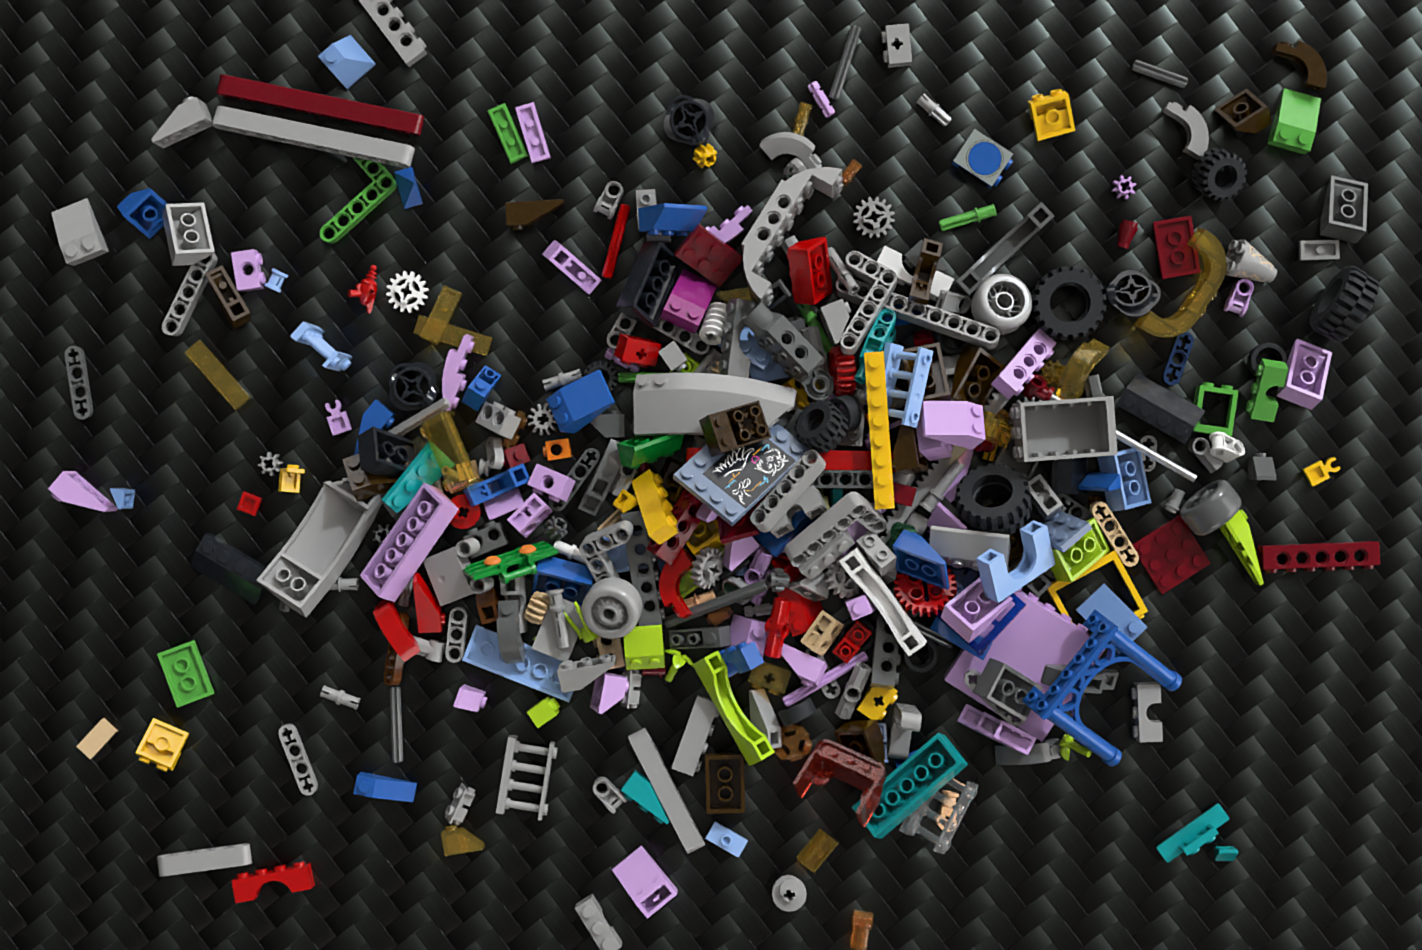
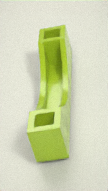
M718 650L692 664L748 765L751 766L775 753L766 735L760 732L747 719L738 706L730 687L727 666Z

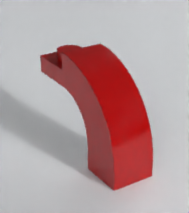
M682 548L671 565L665 563L660 575L659 591L665 607L674 605L673 611L678 617L687 619L693 614L680 594V582L682 577L694 568L692 564L694 559L687 549Z
M389 600L379 602L374 607L375 611H373L375 619L391 646L405 662L420 652L418 642L402 622L395 602Z

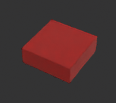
M243 491L237 510L256 516L262 498Z

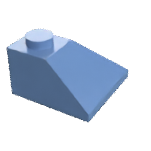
M351 35L332 43L318 56L346 89H349L376 65Z

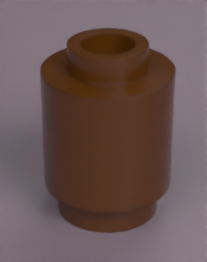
M728 605L709 612L704 617L710 626L714 624L716 627L729 619L730 615L734 612Z

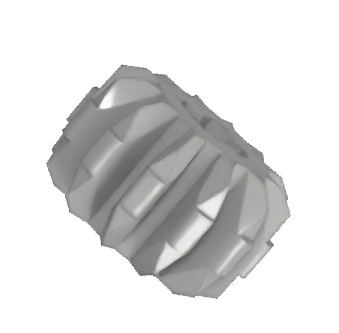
M545 403L543 410L540 404H537L538 411L531 408V412L535 415H528L527 417L533 419V422H529L528 426L536 425L532 430L534 433L540 428L539 435L541 436L544 434V429L547 435L551 434L549 428L554 431L557 430L553 426L556 420H554L551 409L548 411L549 405ZM546 414V418H549V421L541 425L542 421H539V418Z

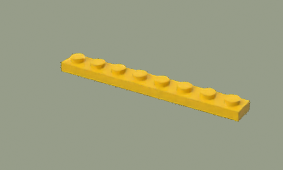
M884 351L864 353L875 510L895 508Z

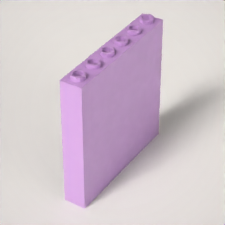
M1022 587L1009 595L1013 598L1011 603L980 634L993 643L984 660L961 649L944 675L946 682L992 711L994 710L965 684L964 674L967 670L976 669L982 674L989 659L992 658L1007 664L1042 686L1041 692L1045 694L1050 687L1040 682L1045 664L1068 665L1091 636L1085 626L1080 623L1078 625L1074 624L1068 615L1064 613L1058 614L1052 605L1048 603L1042 604L1033 593L1029 592L1027 594L1023 592ZM1105 649L1102 650V652L1099 654L1098 660L1105 651ZM969 675V682L975 681L977 683V675ZM1069 693L1064 698L1062 704L1071 701L1072 693ZM1031 709L1026 721L1017 727L1043 742L1054 724L1048 719L1043 720ZM1012 715V720H1020L1019 718Z

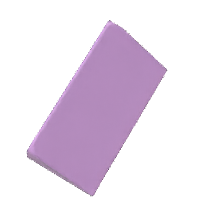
M516 488L483 504L489 520H493L518 509L524 503V499L519 488Z

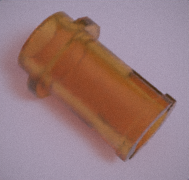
M852 159L842 172L843 183L845 184L851 183L852 178L862 168V165L855 159Z

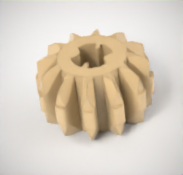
M538 591L533 593L524 614L525 619L538 625L543 622L550 605L549 596L546 593Z

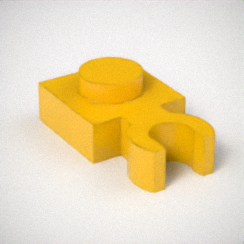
M1328 458L1324 465L1322 461H1317L1302 469L1310 486H1315L1329 479L1328 472H1337L1341 469L1340 466L1331 467V462L1335 461L1336 458Z

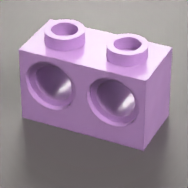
M533 493L507 520L527 538L553 510Z

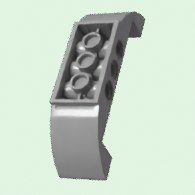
M816 167L804 170L786 181L781 180L741 244L746 281L755 302L759 303L761 301L765 306H769L773 301L772 284L761 277L764 272V265L772 260L774 249L782 244L784 233L792 228L794 217L802 212L804 208L803 203L806 198L809 199L812 196L813 188L831 198L841 192L844 186L842 184V169Z

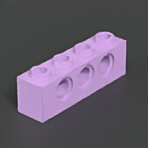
M1039 328L991 385L1007 399H1010L1013 395L1018 396L1024 389L1023 383L1028 384L1035 376L1032 374L1033 371L1038 372L1045 364L1042 362L1043 359H1049L1054 353L1052 349L1057 343Z

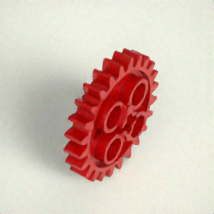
M950 568L947 569L948 590L926 582L929 601L926 602L923 581L900 572V574L896 575L897 581H894V594H896L895 596L899 604L905 606L906 612L912 609V615H915L916 612H919L920 617L923 616V613H927V616L930 617L931 612L938 615V610L943 611L944 605L957 594L955 575L951 574Z

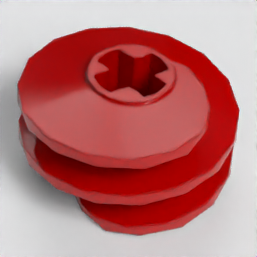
M463 494L450 499L459 509L461 507L468 509L465 511V516H462V514L459 516L460 510H458L450 524L459 529H467L474 526L480 517L479 504L471 507L466 495Z

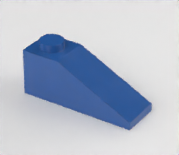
M360 772L356 778L353 794L371 798L414 802L417 783Z

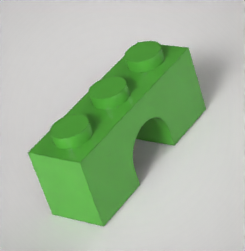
M1262 359L1261 364L1257 365L1256 383L1253 382L1251 387L1252 398L1248 400L1246 411H1248L1251 419L1274 422L1279 404L1275 397L1267 396L1266 392L1273 386L1284 387L1288 373V367L1285 362Z

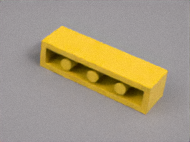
M649 469L631 481L649 537L661 545L679 533L676 526L677 520L672 514L673 508L667 499L668 493L663 487L664 481L662 477Z

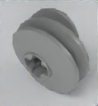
M785 875L775 881L772 887V897L776 906L781 910L788 912L796 911L806 901L805 885L795 876ZM787 890L791 891L792 897H788L786 894Z

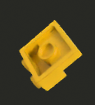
M1062 89L1050 91L1051 95L1044 97L1043 94L1034 95L1032 100L1028 101L1030 116L1038 141L1075 131L1069 95L1067 92L1062 91Z
M153 718L135 752L139 756L138 760L145 764L153 762L157 764L156 768L167 772L168 769L173 771L189 733Z

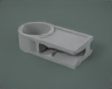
M941 290L935 307L949 312L964 314L971 307V298L963 293ZM964 298V302L959 308V303Z

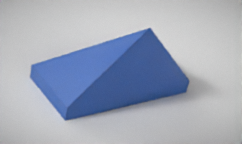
M413 167L394 172L404 209L423 204Z

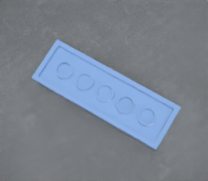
M476 624L462 661L570 702L574 691L562 693L557 674L559 664L563 661L534 650L531 645L524 643L525 663L506 664L501 656L497 632Z

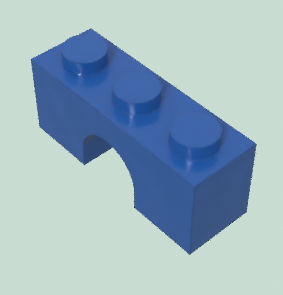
M743 641L725 650L721 649L718 651L727 666L728 678L738 672L741 674L752 670L764 663L754 641L748 644L746 641Z

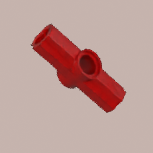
M774 598L771 617L767 619L765 624V632L767 633L763 653L765 656L781 658L784 638L788 636L790 631L788 617L792 601L788 599Z

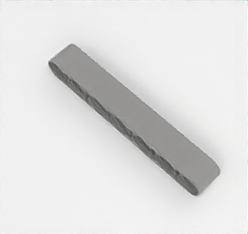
M646 728L629 735L628 739L686 852L689 854L705 846V842Z

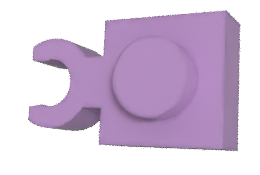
M335 400V409H332L329 403L325 404L327 411L332 415L327 417L333 436L352 430L346 411L340 412L341 402L339 400Z

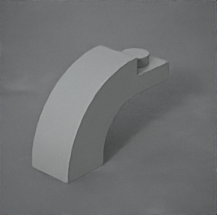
M1169 102L1165 105L1162 112L1184 126L1187 132V144L1183 152L1198 160L1199 156H1204V152L1207 151L1209 144L1206 122L1202 115L1191 105L1184 111L1180 104Z
M791 132L775 133L764 138L759 145L771 160L781 154H792L797 156L808 169L822 166L820 158L816 154H812L815 145L799 134Z

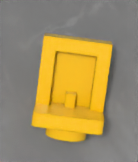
M287 465V468H280L278 491L299 493L300 475L304 474L305 470L299 469L298 465Z

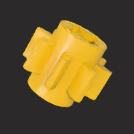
M709 143L706 146L700 144L694 150L695 157L693 160L701 168L704 165L710 167L716 161L717 151Z

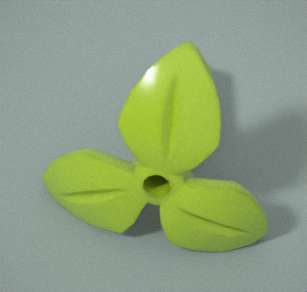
M665 650L666 653L673 655L672 666L665 677L666 681L672 682L679 668L686 662L692 667L694 663L686 654L681 655V652L678 650Z
M1063 735L1059 747H1061V756L1065 760L1069 761L1070 748L1086 757H1090L1091 750L1074 742V738L1070 735Z

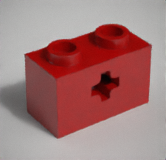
M620 333L614 356L619 358L621 363L631 365V362L644 368H648V365L656 366L661 344L654 339Z

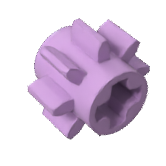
M1121 175L1119 177L1120 182L1115 180L1112 182L1116 186L1111 192L1118 194L1117 199L1124 196V199L1127 200L1129 197L1128 193L1131 195L1135 194L1132 188L1136 183L1130 181L1131 177L1124 179ZM1126 184V187H1125V188H1126L1127 190H1125V191L1123 192V191L1121 190V189H1122V186H1120V185Z

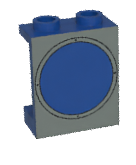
M974 129L951 164L957 168L960 166L987 183V187L990 189L993 185H998L1002 179L1000 173L1003 169L1007 170L1013 162L1010 159L1013 153Z

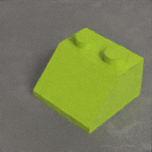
M662 625L635 626L629 634L624 636L626 670L665 668Z

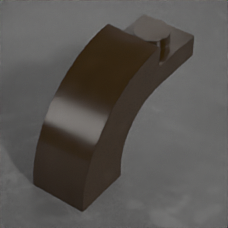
M1297 41L1293 47L1288 42H1280L1273 46L1271 54L1293 60L1300 66L1303 72L1301 87L1319 92L1326 88L1327 73L1325 64L1317 51L1310 45Z
M924 238L909 290V301L927 305L943 243Z

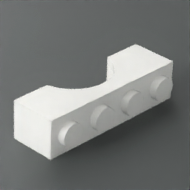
M884 246L877 262L896 273L897 284L911 286L913 276L903 267L902 254ZM936 271L929 299L937 302L940 291H949L954 278Z

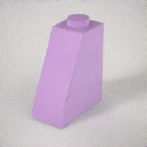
M864 591L848 599H843L852 620L877 610L875 604Z

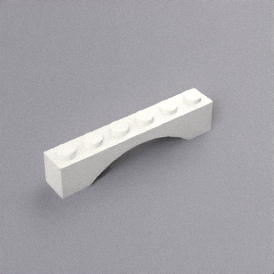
M857 547L839 560L849 576L875 604L907 655L910 656L922 648L927 640L861 550Z

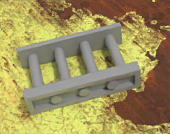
M509 735L496 813L504 814L506 809L514 808L538 812V820H542L543 815L547 816L549 804H545L548 783L552 759H556L558 750L557 747H554L555 742L551 741L549 748L520 744V741H517V736ZM518 751L548 756L546 767L518 763L517 760H514V755ZM519 770L545 775L543 786L515 782L514 779H511L512 771ZM516 789L541 793L540 805L513 801L511 798H508L509 790Z

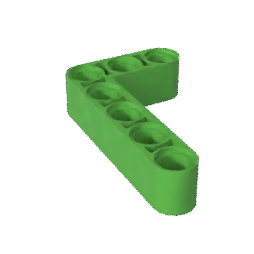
M353 157L373 182L320 229L322 240L330 244L338 242L395 191L397 182L381 163ZM377 164L379 169L376 173L372 174L370 167ZM385 179H391L392 183L388 188L383 187ZM372 191L377 192V198L370 201L368 198L369 194ZM362 204L363 210L360 213H355V206ZM343 217H348L349 221L346 226L340 225V220ZM332 229L334 236L331 239H327L326 232Z

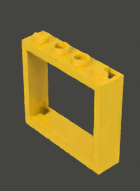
M1110 550L1074 580L1076 581L1113 561L1138 609L1133 611L1135 615L1142 619L1144 613L1148 612L1115 550ZM1054 580L1046 591L1060 615L1062 613L1068 615L1056 591L1072 582Z

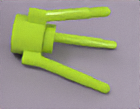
M575 601L574 606L583 624L580 628L581 631L564 611L565 619L575 630L579 639H583L587 643L599 636L588 628L583 619L582 611Z

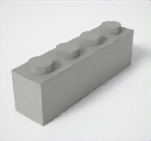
M697 694L671 769L691 776L694 775V772H699L702 764L699 758L701 754L705 755L708 747V743H705L707 736H712L715 727L712 725L714 717L718 719L719 711L712 699Z

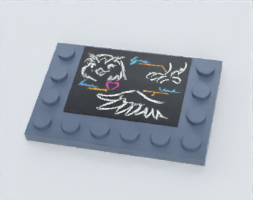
M776 422L769 428L771 438L722 455L711 457L706 444L673 474V479L729 525L733 526L781 481L810 448Z

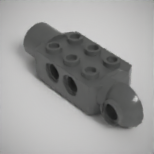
M761 301L757 303L742 318V322L754 333L758 345L762 349L767 350L772 360L785 369L786 375L799 381L812 399L825 400L830 397L834 389V382L831 375L819 367L823 362L821 354L784 315L771 312ZM815 381L820 385L819 390L815 387Z

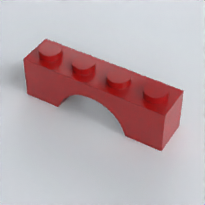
M304 861L293 863L291 867L279 865L270 871H267V868L259 869L254 874L242 872L237 874V877L231 881L235 903L255 900L259 896L262 885L269 881L284 883L292 893L309 890L315 886L311 863L305 864Z

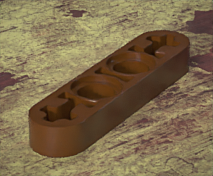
M398 612L402 622L408 629L409 615L406 612ZM389 641L384 669V682L387 686H398L402 678L404 661Z

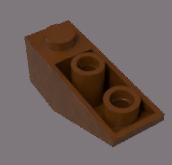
M491 575L494 579V587L487 592L476 594L477 609L482 625L497 621L498 601L502 600L495 575Z

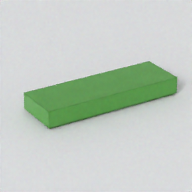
M504 103L488 110L510 163L513 164L529 157L506 104Z

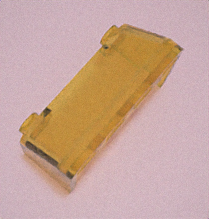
M447 410L422 422L420 432L424 439H428L444 477L442 483L446 492L450 491L451 494H456L482 482L483 479L476 476L452 419V416H455L454 411Z

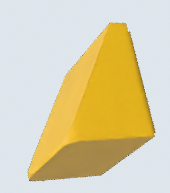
M622 489L612 505L622 513H625L637 506L638 501L634 495Z

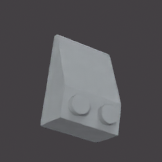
M197 97L184 99L183 103L176 107L153 136L152 142L164 149L211 127L213 119L206 104Z
M87 198L51 212L59 246L67 264L75 266L109 252Z

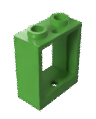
M1202 382V385L1196 386L1193 403L1201 409L1204 391L1230 395L1226 428L1203 425L1199 421L1193 432L1204 434L1224 432L1232 437L1238 390H1233V386L1221 385V388L1214 387L1213 383Z

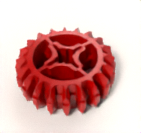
M840 345L831 348L828 359L829 374L834 382L833 393L837 397L844 395L852 396L855 393L857 381L854 380L857 371L855 357L853 355H844L840 350Z

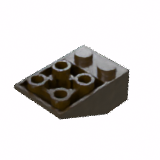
M759 400L713 413L699 420L711 457L771 438Z

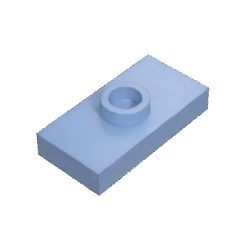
M714 821L705 839L736 857L740 856L748 842L744 837Z

